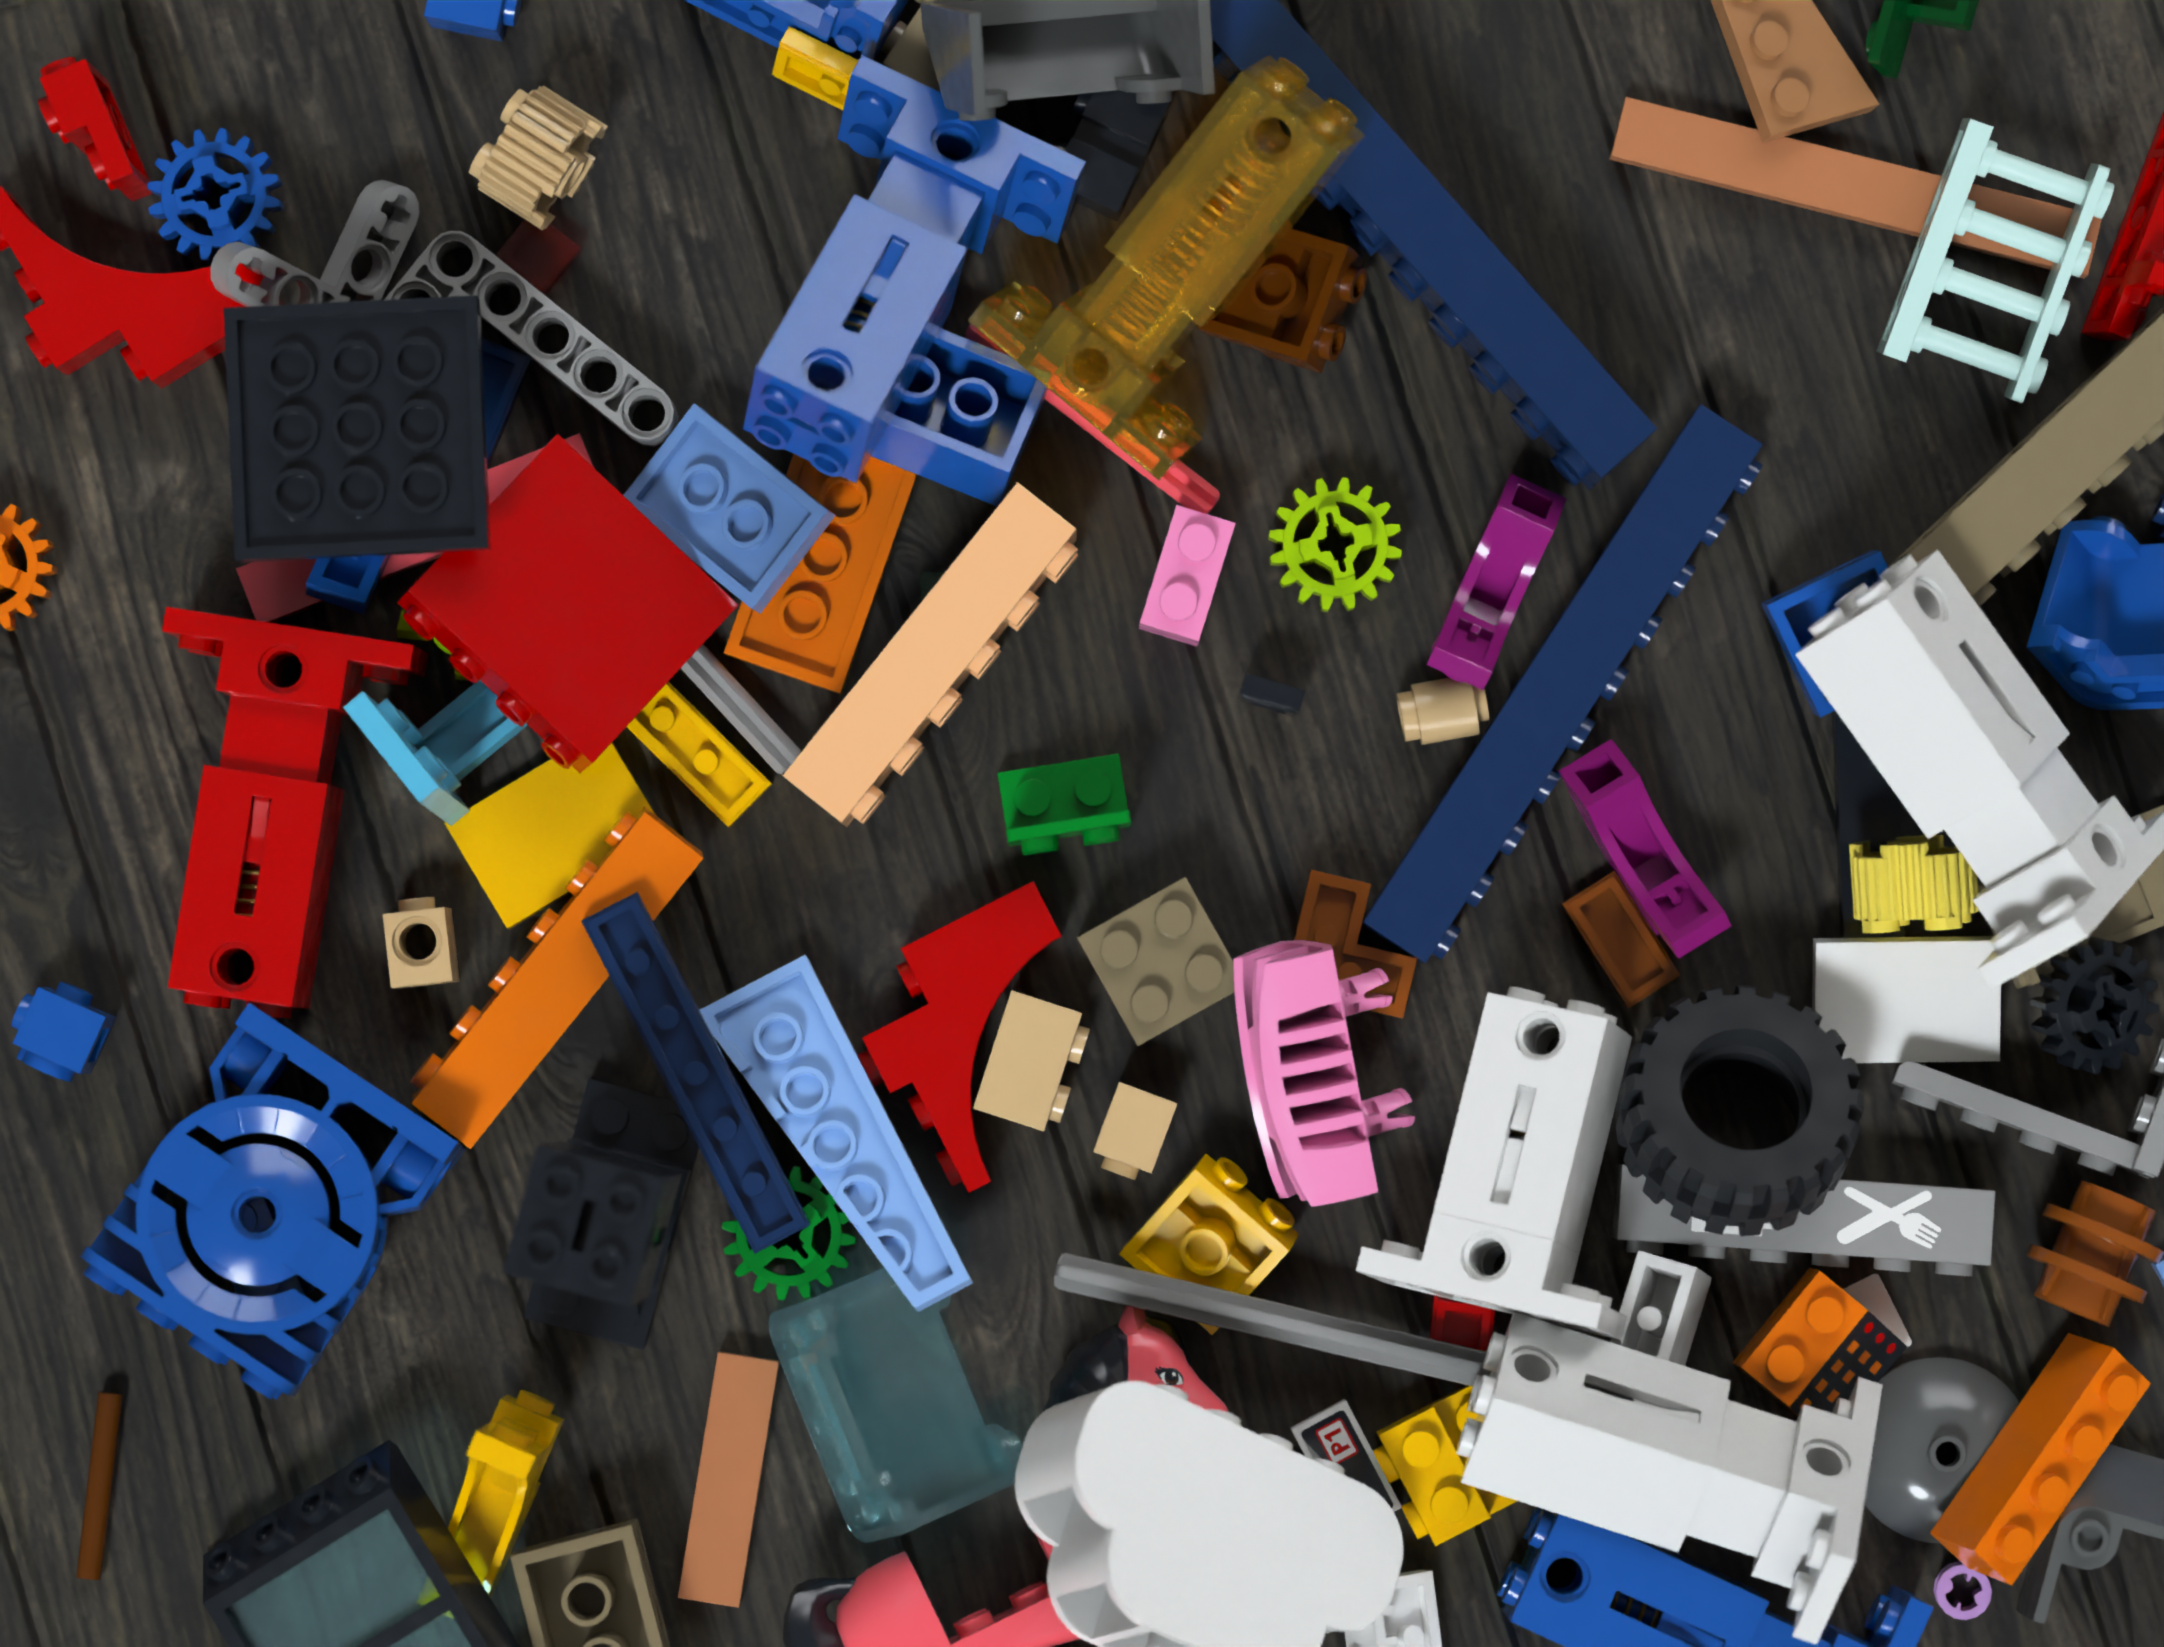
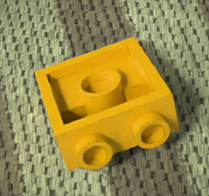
M1205 1154L1167 1196L1162 1205L1127 1242L1119 1255L1138 1270L1249 1296L1290 1251L1300 1234L1292 1228L1295 1220L1283 1204L1272 1198H1267L1262 1202L1244 1187L1248 1179L1237 1164L1224 1157L1214 1161L1208 1154ZM1199 1323L1211 1335L1219 1329L1216 1326Z
M1468 1385L1376 1431L1382 1446L1372 1450L1388 1483L1390 1484L1400 1479L1411 1501L1402 1505L1401 1508L1417 1539H1420L1429 1534L1435 1546L1490 1519V1515L1517 1502V1500L1461 1483L1467 1457L1456 1454L1466 1419L1476 1420L1477 1414L1467 1411L1468 1401L1473 1388Z

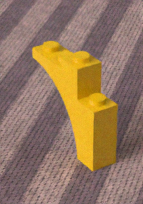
M520 1390L517 1398L510 1395L502 1397L491 1422L476 1431L466 1454L469 1456V1463L464 1483L448 1526L450 1533L490 1598H492L540 1487L539 1477L564 1422L563 1418L551 1414L555 1406L553 1402L525 1390ZM429 1577L418 1600L419 1603L424 1605L440 1596ZM447 1611V1612L445 1613V1614H447V1615H449V1616H452V1614L450 1613V1611Z

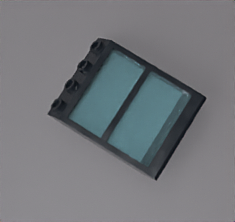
M387 1440L367 1454L356 1458L346 1467L317 1485L311 1486L301 1495L272 1513L263 1516L251 1526L227 1541L216 1545L212 1550L203 1555V1604L229 1647H520L399 1447L390 1440Z

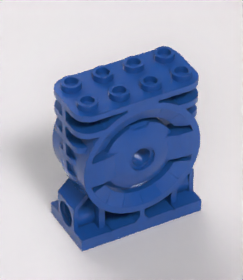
M248 1003L235 1022L238 1027L209 1067L216 1102H211L201 1107V1109L179 1122L166 1135L147 1161V1165L134 1184L130 1183L123 1192L125 1197L112 1215L108 1214L101 1224L103 1229L91 1246H86L80 1257L89 1263L83 1274L114 1295L117 1293L123 1296L129 1290L141 1298V1301L135 1308L141 1314L165 1329L169 1328L174 1331L180 1324L194 1334L187 1343L188 1345L217 1364L221 1363L226 1366L230 1359L234 1360L246 1368L240 1377L243 1382L267 1398L278 1400L282 1393L288 1396H296L302 1387L300 1384L313 1365H317L323 1356L322 1352L334 1334H338L344 1325L343 1321L363 1295L383 1258L387 1232L389 1231V1216L422 1210L448 1170L454 1168L466 1149L459 1142ZM291 1064H295L298 1068L328 1087L330 1099L321 1112L300 1101L270 1095ZM227 1080L244 1091L241 1096L230 1098ZM363 1110L397 1133L375 1166L359 1142L340 1126L348 1112ZM210 1133L223 1142L248 1134H272L286 1137L305 1146L317 1156L331 1175L339 1197L340 1220L362 1234L359 1248L330 1230L331 1205L326 1187L315 1169L300 1156L282 1147L269 1144L243 1145L218 1155L201 1144L200 1141ZM389 1187L404 1197L405 1200L386 1203L385 1188ZM168 1189L188 1201L186 1220L191 1242L203 1262L217 1274L230 1281L247 1286L276 1285L299 1275L327 1295L315 1303L292 1288L275 1295L250 1297L230 1293L212 1284L196 1270L183 1249L177 1227V1210L165 1203ZM267 1198L276 1209V1219L267 1231L252 1233L244 1223V1211L253 1200Z

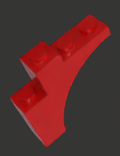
M0 186V251H4L8 247L11 248L22 266L14 271L20 286L33 303L40 299L44 301L42 305L24 315L25 320L33 331L25 336V340L44 368L53 364L56 369L68 376L126 340L128 345L122 348L120 352L136 378L142 381L149 377L151 382L163 389L225 350L224 308L246 306L222 295L215 289L211 280V266L192 271L164 274L116 269L93 262L71 252L47 236L26 214L16 198ZM239 263L235 274L241 280L260 286L264 276L248 270L241 263Z
M1034 881L900 948L906 961L896 965L911 997L915 998L924 994L928 1004L862 1037L867 1050L858 1054L874 1087L885 1082L889 1092L892 1093L913 1083L918 1093L909 1097L908 1101L924 1131L935 1126L946 1148L936 1153V1156L950 1184L953 1187L963 1182L968 1193L992 1181L981 1156L972 1113L973 1070L981 1035L999 997L1014 976L1036 954L1050 943L1062 938Z

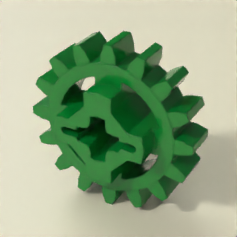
M797 1165L793 1166L788 1181L794 1191L806 1194L814 1199L803 1207L811 1224L805 1227L799 1234L800 1240L803 1242L802 1247L808 1256L805 1255L801 1248L797 1249L792 1243H787L782 1247L775 1243L754 1254L738 1221L729 1220L722 1222V1229L736 1233V1242L729 1244L723 1249L725 1255L740 1254L743 1262L734 1272L736 1276H744L750 1271L756 1274L758 1277L753 1291L758 1294L769 1283L775 1284L778 1300L786 1299L790 1286H797L804 1299L811 1297V1281L816 1278L821 1284L829 1288L834 1281L828 1268L834 1265L846 1269L850 1263L844 1255L839 1253L841 1246L853 1245L857 1242L856 1236L843 1232L842 1224L850 1220L843 1211H838L835 1205L836 1201L831 1194L827 1195L821 1190L823 1183L817 1175L810 1183L803 1181L802 1167ZM828 1217L831 1226V1240L829 1248L823 1257L821 1251L815 1245L817 1225ZM775 1258L792 1259L805 1272L782 1274L767 1268L766 1265Z

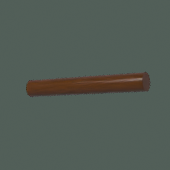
M98 1392L76 1577L81 1579L101 1580L123 1394Z

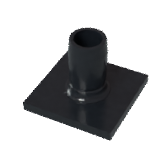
M477 295L224 308L235 561L259 562L491 550L480 299Z

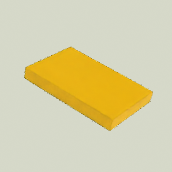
M612 742L581 773L572 766L569 769H565L550 759L470 807V811L452 826L446 822L444 824L506 928L511 929L570 893L565 887L584 862L590 860L597 865L612 847L604 841V838L626 811L634 817L644 806L655 814Z

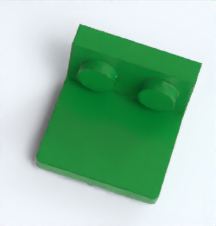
M1119 753L997 773L1007 842L1009 847L1021 845L1023 856L1058 851V839L1082 835L1084 846L1119 841L1121 838L1120 829L1131 827V816L1127 806Z

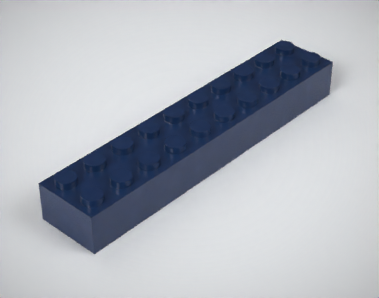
M1210 0L1213 68L1223 76L1230 86L1225 93L1233 105L1247 119L1256 114L1270 131L1266 136V140L1273 150L1288 165L1297 160L1308 172L1311 179L1306 185L1317 200L1329 211L1336 205L1352 224L1347 228V231L1356 244L1368 256L1371 257L1378 252L1392 268V271L1387 275L1391 283L1409 302L1412 303L1418 297L1431 311L1433 317L1428 320V323L1440 339L1450 348H1454L1458 343L1474 360L1469 369L1478 382L1492 395L1500 389L1515 406V409L1510 412V416L1517 426L1531 440L1534 441L1541 436L1556 453L1550 459L1552 464L1568 483L1575 487L1578 483L1582 482L1590 491L1645 443L1657 430L1656 426L1278 0Z

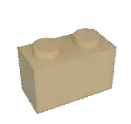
M1011 990L973 1109L1041 1131L1045 1130L1048 1119L1060 1123L1071 1090L1070 1087L1060 1084L1066 1062L1068 1060L1079 1064L1090 1031L1089 1028L1079 1025L1082 1013Z

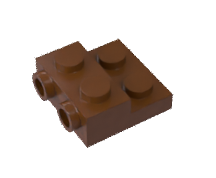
M1240 213L1237 220L1243 221V214ZM1247 216V223L1238 225V235L1231 236L1230 244L1225 251L1197 328L1206 335L1258 350L1269 358L1322 374L1326 360L1332 362L1337 360L1343 350L1346 329L1340 325L1347 303L1356 304L1364 293L1367 283V271L1361 267L1364 258L1348 245Z

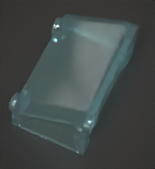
M884 1267L779 1309L769 1316L768 1323L774 1348L843 1518L853 1535L864 1543L903 1535L1014 1485L1017 1463L1023 1447L1014 1432L1006 1431L999 1424H984L939 1313L940 1310L945 1309L950 1304L951 1295L917 1312Z

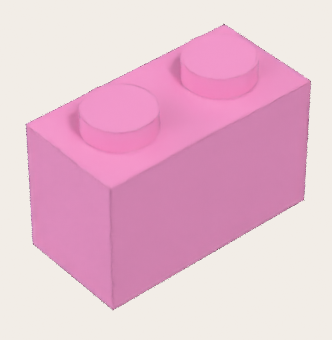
M1176 505L1140 620L1139 629L1198 647L1236 523Z

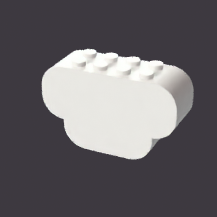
M1141 1381L1121 1382L1052 1406L1040 1414L1028 1430L1015 1473L1017 1503L1025 1521L1033 1532L1053 1546L1048 1563L1047 1585L1050 1600L1056 1614L1073 1634L1098 1647H1321L1326 1633L1352 1631L1375 1622L1386 1611L1393 1598L1403 1561V1537L1393 1510L1379 1493L1365 1484L1345 1476V1469L1335 1462L1320 1458L1309 1459L1293 1451V1444L1282 1437L1272 1434L1254 1433L1240 1426L1241 1420L1229 1412L1218 1409L1206 1410L1189 1402L1188 1394L1181 1389L1164 1384L1152 1385Z

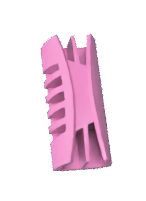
M1306 940L1279 941L1234 958V993L1246 1082L1260 1143L1279 1199L1289 1198L1298 1194L1301 1201L1308 1200L1310 1206L1314 1207L1377 1193L1378 1186L1368 1138L1400 1127L1412 1126L1415 1116L1398 1112L1390 1113L1412 1102L1410 1095L1403 1088H1397L1389 1093L1361 1101L1346 1017L1378 1007L1390 1006L1393 996L1376 993L1365 994L1389 982L1386 973L1382 969L1376 968L1367 973L1338 981L1332 944Z

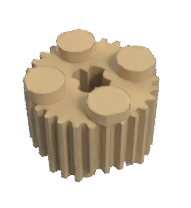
M543 85L542 87L539 86L537 90H531L529 93L518 89L510 98L500 117V120L507 124L503 133L498 137L495 146L490 142L483 145L475 156L469 170V174L480 181L477 185L479 191L541 230L547 229L555 218L548 210L555 203L557 197L562 199L568 195L572 198L579 191L582 182L587 178V174L594 166L593 163L596 157L587 152L589 144L596 137L602 139L608 128L607 125Z

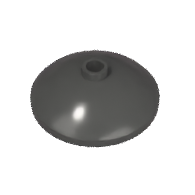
M1925 1357L1903 1363L1889 1370L1878 1382L1883 1384L1864 1505L1880 1522L1893 1531L1917 1541L1940 1543L1930 1534L1931 1530L2019 1405V1401L2000 1379L1975 1364L1950 1357ZM1943 1442H1952L1956 1447V1457L1950 1464L1942 1465L1936 1459V1450Z

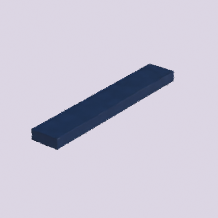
M636 892L582 920L583 926L754 1254L809 1226L811 1223L639 893Z

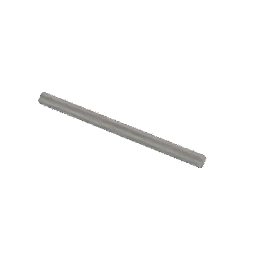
M1070 1253L1060 1255L1054 1271V1287L1058 1290L1473 1387L1477 1375L1489 1376L1491 1372L1490 1370L1483 1369L1487 1351Z

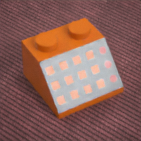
M1809 1268L1732 1363L1798 1417L1803 1404L1832 1413L1838 1398L1849 1400L1858 1377L1878 1383L1907 1346L1870 1311L1820 1270Z

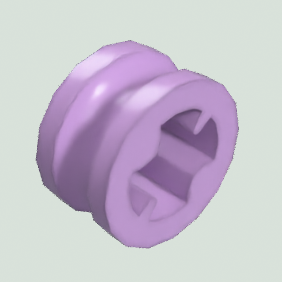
M1960 1561L1949 1563L1942 1568L1934 1582V1594L1937 1603L1946 1614L1955 1619L1968 1620L1976 1618L1986 1610L1991 1602L1992 1589L1986 1575L1967 1568ZM1959 1574H1964L1967 1582L1973 1576L1979 1583V1587L1972 1591L1974 1602L1965 1607H1961L1958 1599L1952 1605L1946 1598V1593L1953 1589L1951 1578Z

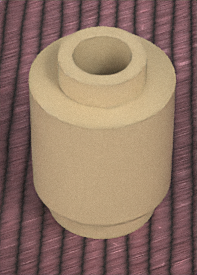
M1444 678L1411 684V691L1396 693L1405 742L1420 739L1421 745L1475 736L1480 734L1479 722L1489 721L1485 689L1481 690L1466 682Z

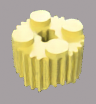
M1936 834L1929 839L1925 835L1896 837V840L1887 841V845H1880V851L1870 852V841L1849 843L1854 919L1862 920L1863 933L1900 931V926L1910 925V920L1924 919L1925 930L1963 928L1962 923L1972 922V913L1979 912V909L1972 901L1979 894L1978 877L1956 845L1955 847H1944L1943 835Z

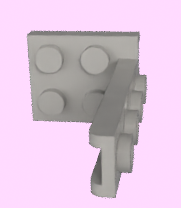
M2161 1038L2149 1069V1073L2159 1076L2152 1096L2145 1094L2144 1097H2139L2127 1131L2138 1134L2135 1143L1913 1061L1902 1063L1897 1068L1892 1080L1893 1084L1904 1087L1900 1098L1933 1111L1936 1110L1939 1101L1963 1109L1959 1118L1962 1122L1993 1133L1998 1123L2022 1131L2018 1142L2049 1154H2054L2057 1144L2080 1152L2077 1164L2112 1177L2116 1167L2125 1169L2124 1171L2149 1179V1177L2154 1178V1176L2158 1177L2164 1162L2163 1038Z

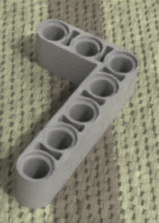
M451 230L444 232L432 240L384 299H412L419 295L430 298L477 295L480 299L481 319L633 441L643 446L655 447L661 445L678 425L676 407L660 387L472 236L462 231ZM456 248L470 250L473 255V263L468 272L459 277H449L444 274L442 264L447 253ZM504 286H512L519 289L521 301L513 313L503 316L491 312L490 299L497 289ZM558 324L566 327L569 332V339L563 350L555 354H545L539 351L537 345L538 336L546 326ZM603 362L615 366L617 378L614 385L608 391L597 393L586 388L585 375L594 364ZM646 401H656L662 404L665 409V417L662 424L651 431H641L635 428L632 421L636 407Z

